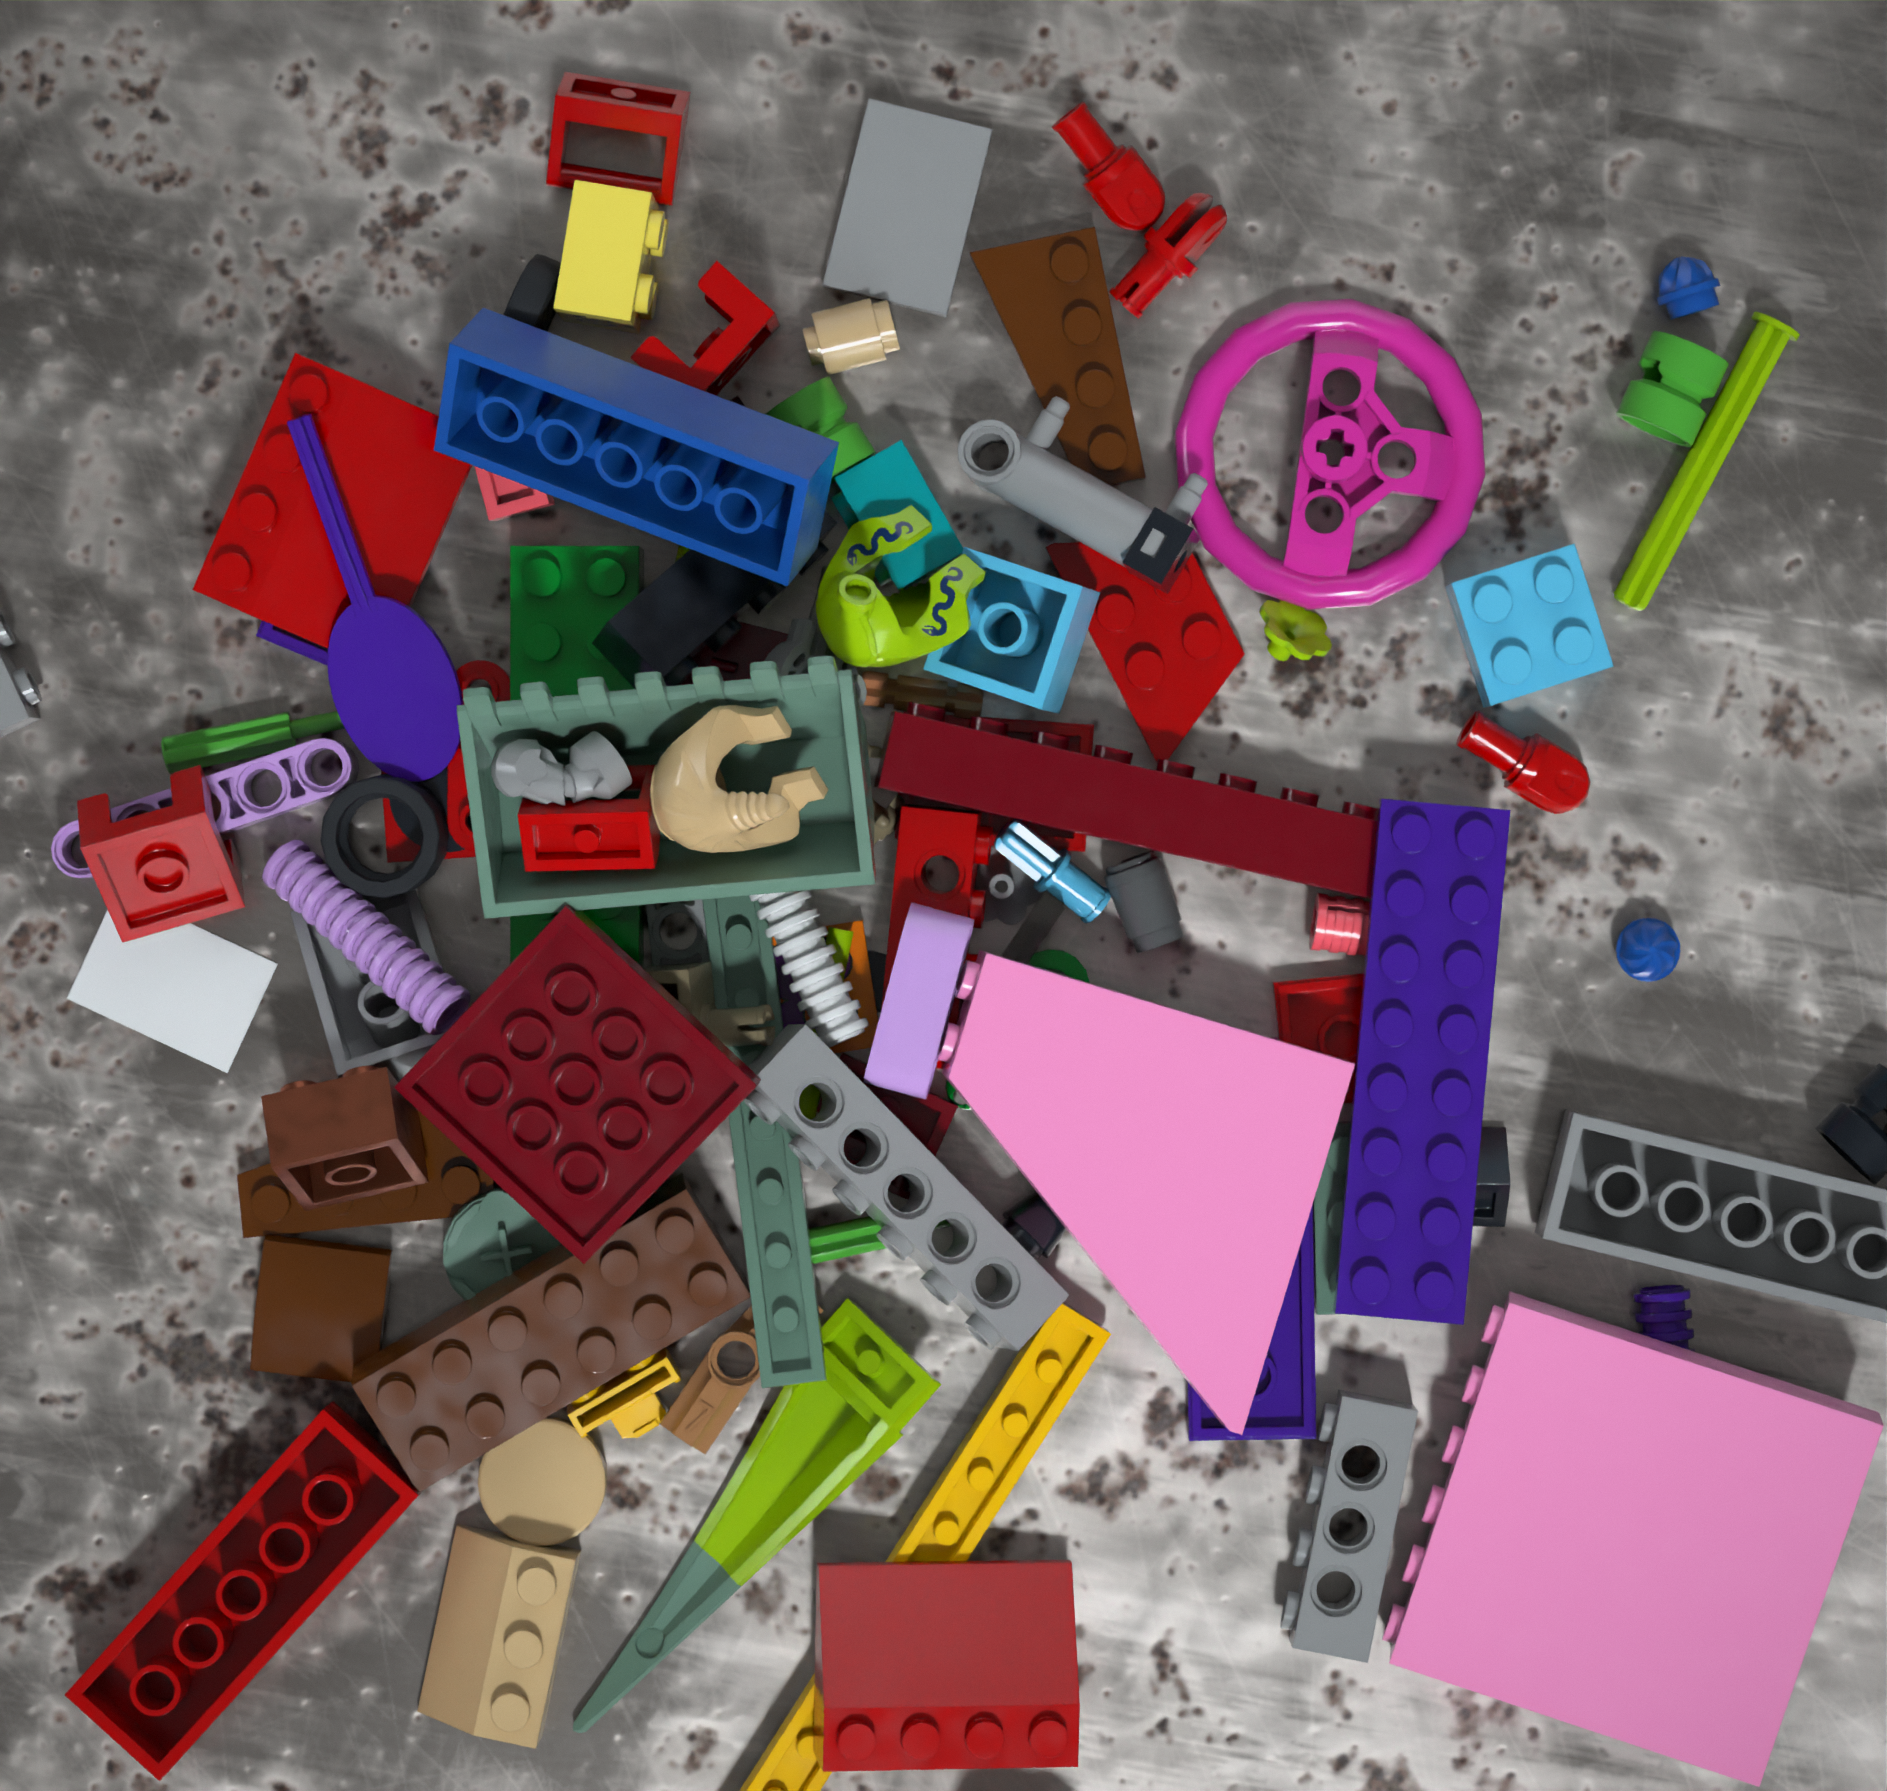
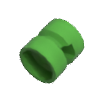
M1653 331L1638 362V366L1644 375L1642 379L1629 382L1616 415L1628 424L1655 437L1680 446L1691 447L1706 416V412L1700 405L1702 399L1715 396L1729 363L1717 354L1693 342L1665 332Z
M829 376L801 389L765 413L768 416L839 442L831 484L836 482L835 477L876 454L858 422H846L843 418L848 406Z

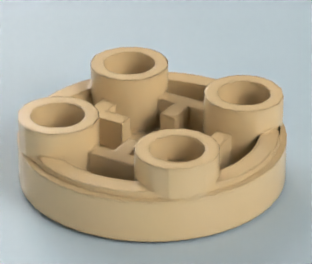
M550 1416L485 1453L478 1474L480 1500L493 1524L512 1539L536 1546L562 1543L581 1533L593 1521L601 1508L607 1487V1464L593 1439L588 1434L581 1438L571 1422Z

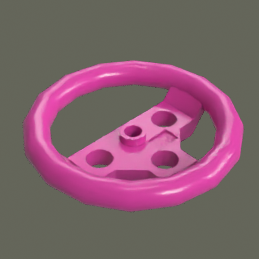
M1354 299L1290 302L1236 328L1194 375L1175 430L1178 490L1181 486H1184L1190 474L1193 473L1202 476L1208 483L1201 495L1202 500L1191 518L1205 550L1251 590L1308 610L1371 606L1424 580L1466 533L1486 475L1482 413L1455 358L1409 318ZM1313 339L1312 361L1284 559L1281 560L1270 556L1236 526L1216 485L1213 438L1228 395L1259 360L1300 340ZM1378 349L1390 352L1424 382L1444 423L1445 435L1427 430L1405 428L1399 425L1374 392ZM1345 370L1355 376L1359 384V394L1353 403L1339 406L1331 403L1325 397L1323 381L1330 372ZM1326 441H1335L1342 447L1343 457L1337 464H1327L1326 454L1319 452L1321 444ZM1399 442L1411 450L1414 457V466L1409 475L1403 478H1391L1381 471L1378 464V454L1380 449L1387 443ZM1390 493L1423 497L1436 501L1432 514L1400 549L1361 568L1348 569L1356 519ZM1318 497H1327L1339 505L1342 519L1335 531L1323 534L1309 527L1305 518V510L1311 500Z

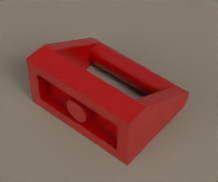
M565 72L555 94L546 185L573 190L574 181L580 180L652 192L657 204L673 206L691 92ZM571 122L667 137L662 178L565 163Z
M627 765L632 783L623 791H641L639 799L581 800L573 803L572 800H565V805L563 806L553 802L541 804L523 797L517 816L525 872L655 869L660 843V830L652 813L650 799L651 777L655 765Z

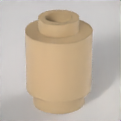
M867 298L811 313L814 326L802 329L811 365L815 366L824 363L827 375L886 360V353L900 350L887 300L872 304L871 299Z

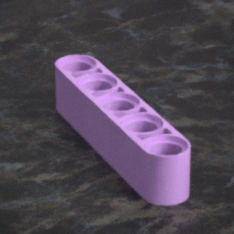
M322 738L314 739L205 776L211 792L218 797L221 803L220 817L215 822L220 836L335 797L353 782H356L359 764L354 751L344 742ZM331 749L339 755L343 769L341 776L335 783L323 786L313 777L311 765L314 757L319 752ZM264 770H271L277 774L282 785L280 797L270 806H262L256 802L251 791L253 779ZM171 788L111 808L112 823L137 816L143 811L151 812L172 806ZM78 820L70 822L60 828L53 838L51 846L52 859L57 868L67 876L93 878L89 867H81L72 857L71 846L73 840L79 835Z

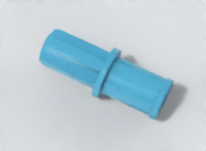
M1013 819L1006 823L996 836L993 843L996 850L1034 879L1033 887L1039 893L1045 890L1050 892L1081 917L1085 924L1093 921L1111 898L1109 890L1106 887H1102L1070 861L1072 854L1066 848L1058 851L1020 819Z

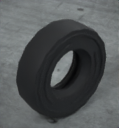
M536 254L522 272L503 315L548 332L556 313L553 307L561 263L545 255Z

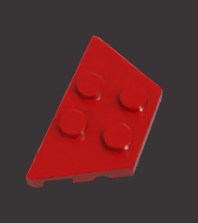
M1081 542L1053 543L1045 547L1062 580L1100 592L1088 632L1156 763L1158 759L1168 760L1245 655L1193 553L1170 592L1166 594L1130 574L1124 566Z

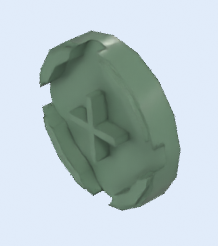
M494 1188L477 1195L453 1215L444 1234L443 1264L452 1288L466 1301L504 1277L510 1276L514 1271L559 1246L561 1243L502 1188Z

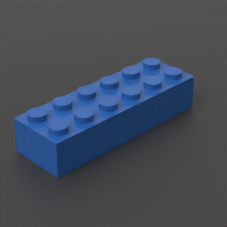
M482 308L449 343L434 451L788 587L818 547L839 442L505 315Z

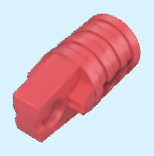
M1317 893L1311 917L1309 949L1315 951L1327 950L1330 953L1342 952L1346 953V955H1363L1365 957L1370 902L1359 898L1346 899L1344 896L1336 895L1332 897L1327 894Z

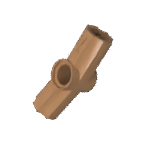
M752 1304L712 1342L710 1349L660 1422V1425L705 1455L753 1383L760 1377ZM818 1305L820 1315L824 1310ZM741 1341L752 1348L755 1355V1363L747 1374L730 1376L720 1368L718 1353L726 1343Z

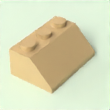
M457 1524L417 1712L473 1736L536 1749L543 1736L581 1550L556 1544L547 1546L530 1545L514 1540L504 1533Z

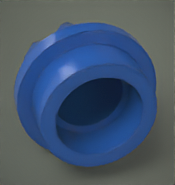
M1681 256L1673 259L1659 275V297L1657 301L1659 306L1666 305L1671 321L1720 305L1715 288L1721 285L1719 279L1714 277L1704 261Z
M1641 918L1632 921L1621 931L1616 942V958L1620 967L1627 975L1639 981L1652 982L1666 977L1676 967L1680 957V943L1675 931L1667 923L1655 918Z

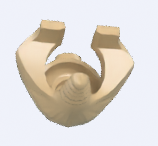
M725 705L712 708L698 722L680 735L662 754L652 773L650 799L657 827L670 840L676 841L688 849L701 852H737L777 845L796 837L799 834L800 810L808 802L824 799L829 789L815 767L812 766L784 772L772 777L767 794L763 792L758 794L750 792L747 794L744 791L739 793L731 791L728 793L724 777L719 768L721 760L737 744L755 745L789 738L792 729L778 706L761 709Z

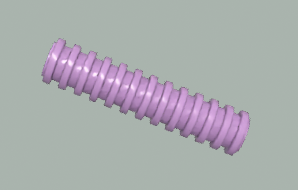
M292 840L280 846L269 857L262 874L264 884L271 889H275L277 895L284 901H288L294 911L302 913L303 919L307 923L315 925L316 931L320 935L328 937L330 944L342 950L343 956L355 962L356 968L368 974L369 979L375 985L382 986L383 992L388 997L395 998L396 1004L401 1009L409 1011L410 1017L414 1021L422 1023L427 1033L434 1036L446 1032L468 1009L471 998L469 991L465 987L457 985L456 979L453 976L443 973L442 966L433 960L430 961L429 955L424 950L416 948L415 942L411 938L403 936L402 930L396 925L390 924L389 919L384 914L376 912V908L371 902L363 900L361 894L342 884L326 863L323 864L322 858L315 852H310L309 846L305 842Z

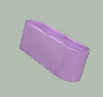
M911 903L864 1075V1083L927 1099L938 1062L936 1058L941 1046L940 1042L944 1035L945 1025L949 1021L956 987L970 943L974 919Z

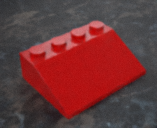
M295 353L192 590L328 648L333 627L342 612L351 605V601L287 421L305 414L312 415L376 596L396 599L410 608L473 465L434 451L439 416Z
M1070 1560L817 1563L813 1752L823 1772L1078 1767L1080 1697L1073 1572Z

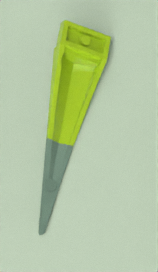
M847 1298L821 1327L827 1380L783 1386L751 1446L695 1540L636 1632L574 1721L573 1731L583 1733L594 1725L903 1436L900 1431L941 1386L939 1381L857 1303Z

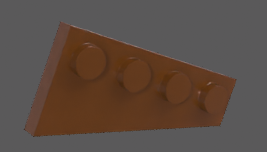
M1095 227L970 252V257L990 295L997 314L1012 341L1043 408L1046 409L1051 399L1056 396L1065 400L1070 405V409L1064 417V424L1056 436L1068 462L1110 486L1145 479L1146 476Z
M418 1111L429 1179L428 1183L305 1211L271 1168V1163L237 1175L243 1238L266 1236V1234L281 1235L452 1218L464 1204L469 1203L477 1195L496 1188V1182Z

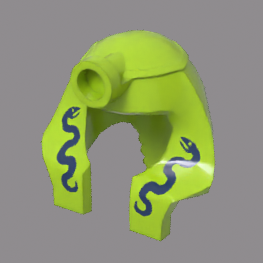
M912 505L895 514L858 521L849 529L822 578L816 601V615L819 628L828 647L836 657L852 666L884 667L919 658L953 643L969 630L971 620L966 600L970 590L984 580L985 571L966 554H962L931 576L926 584L919 583L916 587L911 586L908 590L903 589L899 593H893L891 596H884L874 583L875 569L883 555L903 551L932 531V524Z

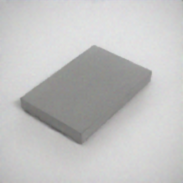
M868 99L822 284L823 287L878 301L887 300L890 304L947 318L993 129Z

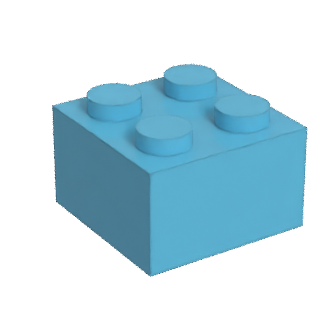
M1575 544L1445 586L1483 708L1614 667Z
M964 547L962 554H966L985 571L984 580L970 590L966 600L971 626L962 637L953 643L929 653L923 669L1040 710L1060 714L1100 592Z

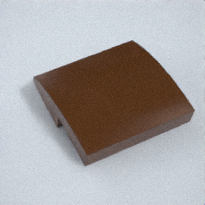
M266 1234L258 1280L250 1370L352 1383L353 1366L382 1350L384 1317L389 1303L393 1250Z

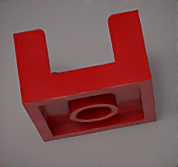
M716 261L698 281V287L705 293L706 302L730 323L724 331L717 327L701 343L693 354L697 361L691 368L655 336H649L630 358L639 367L718 396L780 327V324L772 309L723 265Z
M201 765L171 774L170 783L173 805L112 823L108 794L102 793L77 801L80 849L122 943L245 907L240 858L232 839L222 841L213 817L211 790Z

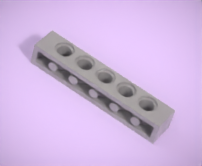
M788 1024L774 1039L773 1044L767 1046L748 1066L761 1081L744 1099L746 1105L765 1123L772 1125L777 1121L793 1137L788 1143L791 1151L809 1168L816 1171L821 1166L837 1182V1185L832 1189L836 1197L848 1209L859 1216L865 1211L881 1227V1230L876 1234L881 1243L903 1261L909 1256L925 1272L920 1278L925 1288L945 1305H949L953 1301L969 1317L964 1326L982 1345L990 1350L997 1345L999 1348L1019 1351L1068 1298L1069 1294L806 1024ZM810 1084L814 1085L822 1096L821 1110L811 1120L802 1114L799 1107L800 1095L804 1088ZM858 1130L866 1141V1152L861 1161L853 1165L844 1154V1142L852 1131ZM902 1175L909 1184L910 1195L907 1203L897 1210L889 1201L888 1188L895 1177ZM946 1220L953 1230V1242L945 1253L939 1254L933 1246L932 1233L939 1222ZM989 1264L996 1273L997 1283L993 1293L983 1299L977 1291L976 1278L979 1271Z

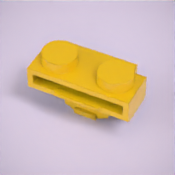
M665 1347L568 1404L567 1415L581 1438L587 1436V1432L611 1419L622 1439L638 1438L659 1426V1423L666 1414V1408L656 1392L673 1382L678 1383L681 1381L680 1369Z

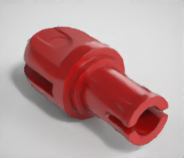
M1085 102L1079 103L1056 121L1052 128L1055 132L1059 133L1087 171L1083 174L1086 179L1082 183L1083 187L1093 197L1107 217L1120 228L1137 231L1154 225L1162 215L1165 207V192L1160 181L1140 157L1133 145L1125 147L1124 144L1116 146L1087 109L1088 106Z
M1200 192L1191 195L1158 230L1151 227L1143 236L1147 240L1144 244L1147 249L1146 253L1121 281L1110 289L1109 293L1117 301L1122 302V305L1138 319L1141 318L1146 308L1175 276L1180 279L1184 275L1191 278L1196 273L1198 267L1194 263L1224 229L1227 223L1226 210L1222 205H1217L1210 209L1213 202V196Z
M1479 710L1470 716L1462 728L1456 745L1462 749L1465 748L1503 771L1504 787L1541 810L1554 814L1565 813L1578 808L1588 797L1591 781L1587 767L1575 755L1542 735L1535 733L1532 736L1527 735L1522 739L1484 716V713Z

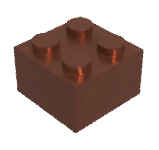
M359 1066L347 1070L341 1078L320 1083L309 1080L295 1081L284 1085L280 1092L261 1096L271 1168L305 1211L429 1182L418 1111L394 1088L398 1082L387 1067Z

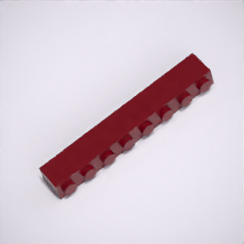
M908 702L906 713L890 712L874 783L876 788L1371 899L1378 808L1344 801L1342 812H1335L1317 807L1320 795L1282 787L1280 799L1255 793L1258 781L1220 773L1218 785L1193 779L1196 767L1158 759L1156 770L1131 765L1132 752L1096 745L1093 756L1068 751L1070 738L1033 730L1031 742L1007 737L1008 724L971 716L968 728L945 723L943 721L946 710Z

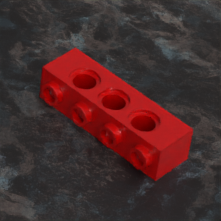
M914 804L901 806L882 1006L911 903L974 919L973 928L982 929L986 907V891L975 890L978 864L989 865L993 833L992 827L982 826V811ZM938 855L947 856L956 863L959 869V880L954 889L940 891L930 885L926 878V866L932 857ZM969 943L965 961L976 962L978 954L969 953ZM954 998L949 1023L957 1025L964 1002L963 999ZM938 1060L936 1068L943 1069L945 1062Z

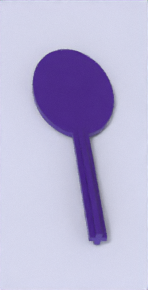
M311 414L299 416L287 421L351 601V605L337 619L328 646V678L336 710L352 741L376 767L393 777L405 778L408 781L428 780L442 772L449 765L461 741L457 705H463V699L455 667L441 639L421 615L396 599L376 596Z

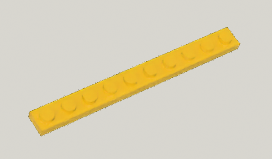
M1064 1302L1020 1349L885 1562L968 1560L1110 1337L1111 1333L1106 1328ZM815 1673L739 1791H820L832 1772L822 1771L813 1752Z

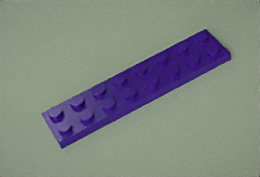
M1393 799L1379 800L1333 1309L1336 1314L1464 1325L1511 810Z

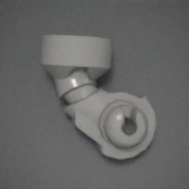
M595 731L590 732L570 747L569 764L565 765V768H563V764L556 761L550 750L540 746L537 740L513 739L504 743L495 752L491 763V776L496 788L507 797L521 796L541 804L553 802L564 806L565 797L572 798L573 803L592 796L611 800L632 783L631 774L623 758L604 736Z

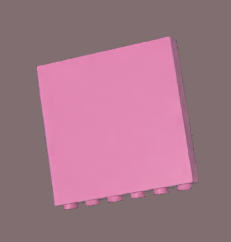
M1509 1291L1504 1308L1492 1305L1485 1324L1481 1341L1491 1344L1485 1366L1482 1368L1472 1365L1465 1384L1461 1402L1471 1404L1465 1426L1462 1428L1452 1425L1446 1441L1441 1461L1451 1464V1468L1444 1488L1436 1485L1431 1487L1421 1519L1423 1522L1432 1524L1425 1546L1412 1545L1401 1581L1412 1584L1405 1606L1393 1603L1384 1628L1382 1640L1392 1643L1389 1663L1759 1787L1884 1426L1880 1413Z

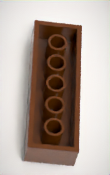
M681 1173L662 1184L585 1264L576 1258L564 1245L560 1244L514 1271L510 1276L497 1281L477 1293L476 1296L458 1304L380 1350L379 1353L353 1366L352 1387L419 1493L751 1297L748 1281L684 1174Z

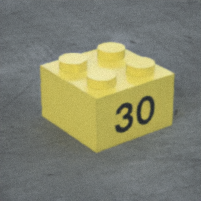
M580 180L574 181L553 307L564 322L639 334L641 320H653L658 294V282H654V275H649L652 256L663 257L669 219H664L665 211H660L652 192Z

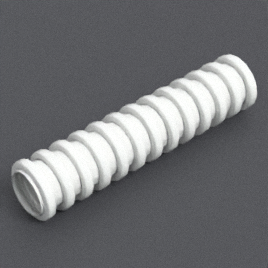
M810 890L749 895L751 901L758 900L761 909L757 911L759 920L766 919L769 928L765 930L767 938L774 937L778 946L773 948L775 956L782 955L786 964L781 967L783 974H791L794 983L789 985L791 992H799L802 1001L797 1004L800 1012L806 1010L808 1012L810 1020L805 1024L811 1030L815 1029L818 1037L829 1048L865 1032L864 1028L868 1027L869 1023L867 1018L860 1019L856 1012L861 1007L859 1000H851L848 994L853 989L851 982H843L840 973L845 970L843 964H835L832 955L836 953L835 946L833 944L827 945L823 938L828 934L826 926L819 927L815 920L820 915L817 907L810 908L807 902L812 897Z

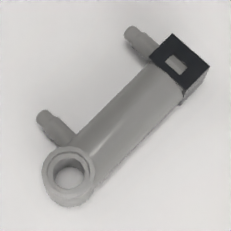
M1057 396L1053 397L1047 408L1042 410L1026 438L1017 434L1006 423L994 419L981 420L971 425L963 433L958 444V460L964 472L981 490L1003 498L1124 566L1130 574L1168 594L1200 540L1194 528L1190 527L1188 523L1202 500L1201 495L1208 485L1205 478L1196 473L1190 474L1184 486H1181L1166 512L1156 507L1152 509L1048 451L1063 426L1064 417L1070 409L1069 403ZM992 443L1006 444L1009 447V455L1002 467L993 471L979 468L978 459L981 451L986 446Z

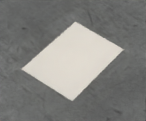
M107 910L66 999L228 1073L278 964L191 923L122 943Z

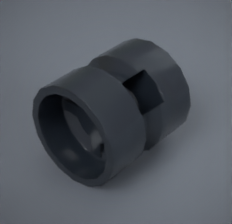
M1880 1063L1854 1088L1856 1101L1853 1104L1840 1102L1816 1127L1819 1134L1832 1148L1874 1185L1887 1174V1123L1882 1130L1871 1120L1880 1111L1887 1116V1068Z

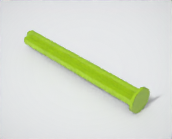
M1754 311L1751 319L1757 324L1614 591V598L1620 603L1637 611H1642L1647 607L1788 340L1797 341L1800 336L1796 330L1783 322Z

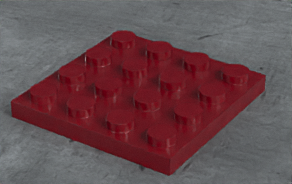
M566 905L404 1075L394 1088L576 1258L585 1264L758 1086L761 1079L581 910L575 911L569 905Z

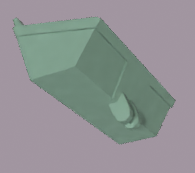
M817 656L807 659V674L781 676L776 662L762 661L750 664L751 679L723 681L718 667L708 666L693 668V684L666 686L662 674L653 671L635 674L636 689L609 691L603 677L580 678L577 680L579 694L555 697L552 696L545 682L523 683L520 685L522 700L500 702L495 701L490 689L487 687L464 689L463 701L465 705H457V717L485 919L560 912L566 905L577 911L875 884L876 868L873 850L875 822L867 732L856 696L855 679L852 670L838 671L833 656ZM725 705L761 709L778 706L792 729L791 736L755 745L737 744L721 760L719 765L726 783L727 792L734 791L739 793L744 791L747 794L750 792L756 794L763 792L767 794L772 777L784 772L812 766L815 767L829 789L824 799L808 802L800 810L799 834L790 841L777 845L737 852H701L688 849L676 841L670 840L660 831L659 856L655 869L525 872L517 816L523 797H507L496 788L491 776V763L495 752L504 743L513 739L537 740L540 746L550 750L556 761L565 767V765L569 764L570 747L590 732L595 731L604 736L614 746L626 765H657L666 749L712 708ZM621 791L612 799H639L641 791ZM592 796V797L586 798V799H584V800H604V799H600V798H597V797H593V796ZM565 797V800H572V798Z

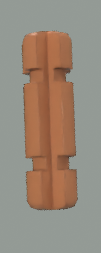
M866 671L861 675L867 690L864 702L866 706L884 708L886 703L893 704V709L906 711L908 702L944 709L946 712H953V717L970 719L971 716L980 717L982 712L984 692L982 689L968 684L958 683L957 687L948 686V681L898 675L897 679L888 678V673Z

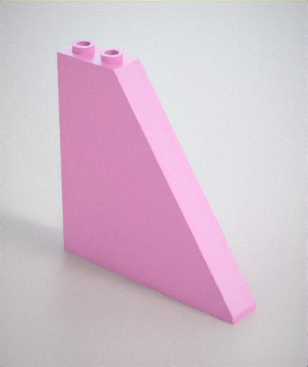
M979 950L976 962L966 960L959 976L955 997L963 999L964 1002L957 1025L947 1022L944 1028V1035L941 1039V1046L936 1058L945 1062L942 1074L1219 1422L1229 1431L1242 1435L1355 1064L1318 1051Z

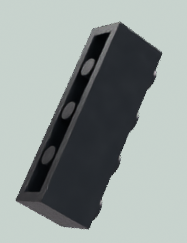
M826 511L824 513L818 547L798 572L801 576L808 572L829 551L822 541L837 522ZM690 549L605 624L592 644L635 689V674L653 671L662 674L666 686L680 685L692 674V669L699 666L692 659L706 645L714 653L719 651L742 629L743 626L736 620L751 606L757 614H760L784 592L786 587L780 583Z

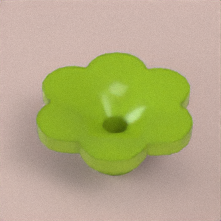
M1267 600L1260 607V616L1266 623L1264 632L1271 640L1267 645V649L1275 659L1287 661L1293 655L1301 660H1309L1313 655L1322 657L1330 651L1332 643L1324 634L1327 630V625L1318 614L1282 600L1278 602Z

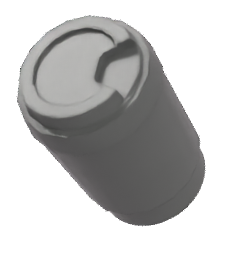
M1152 850L1122 860L1121 864L1105 868L1106 875L1104 879L1106 888L1109 890L1128 939H1132L1137 953L1157 948L1184 936L1180 924L1182 918L1165 870V865L1160 856H1156Z

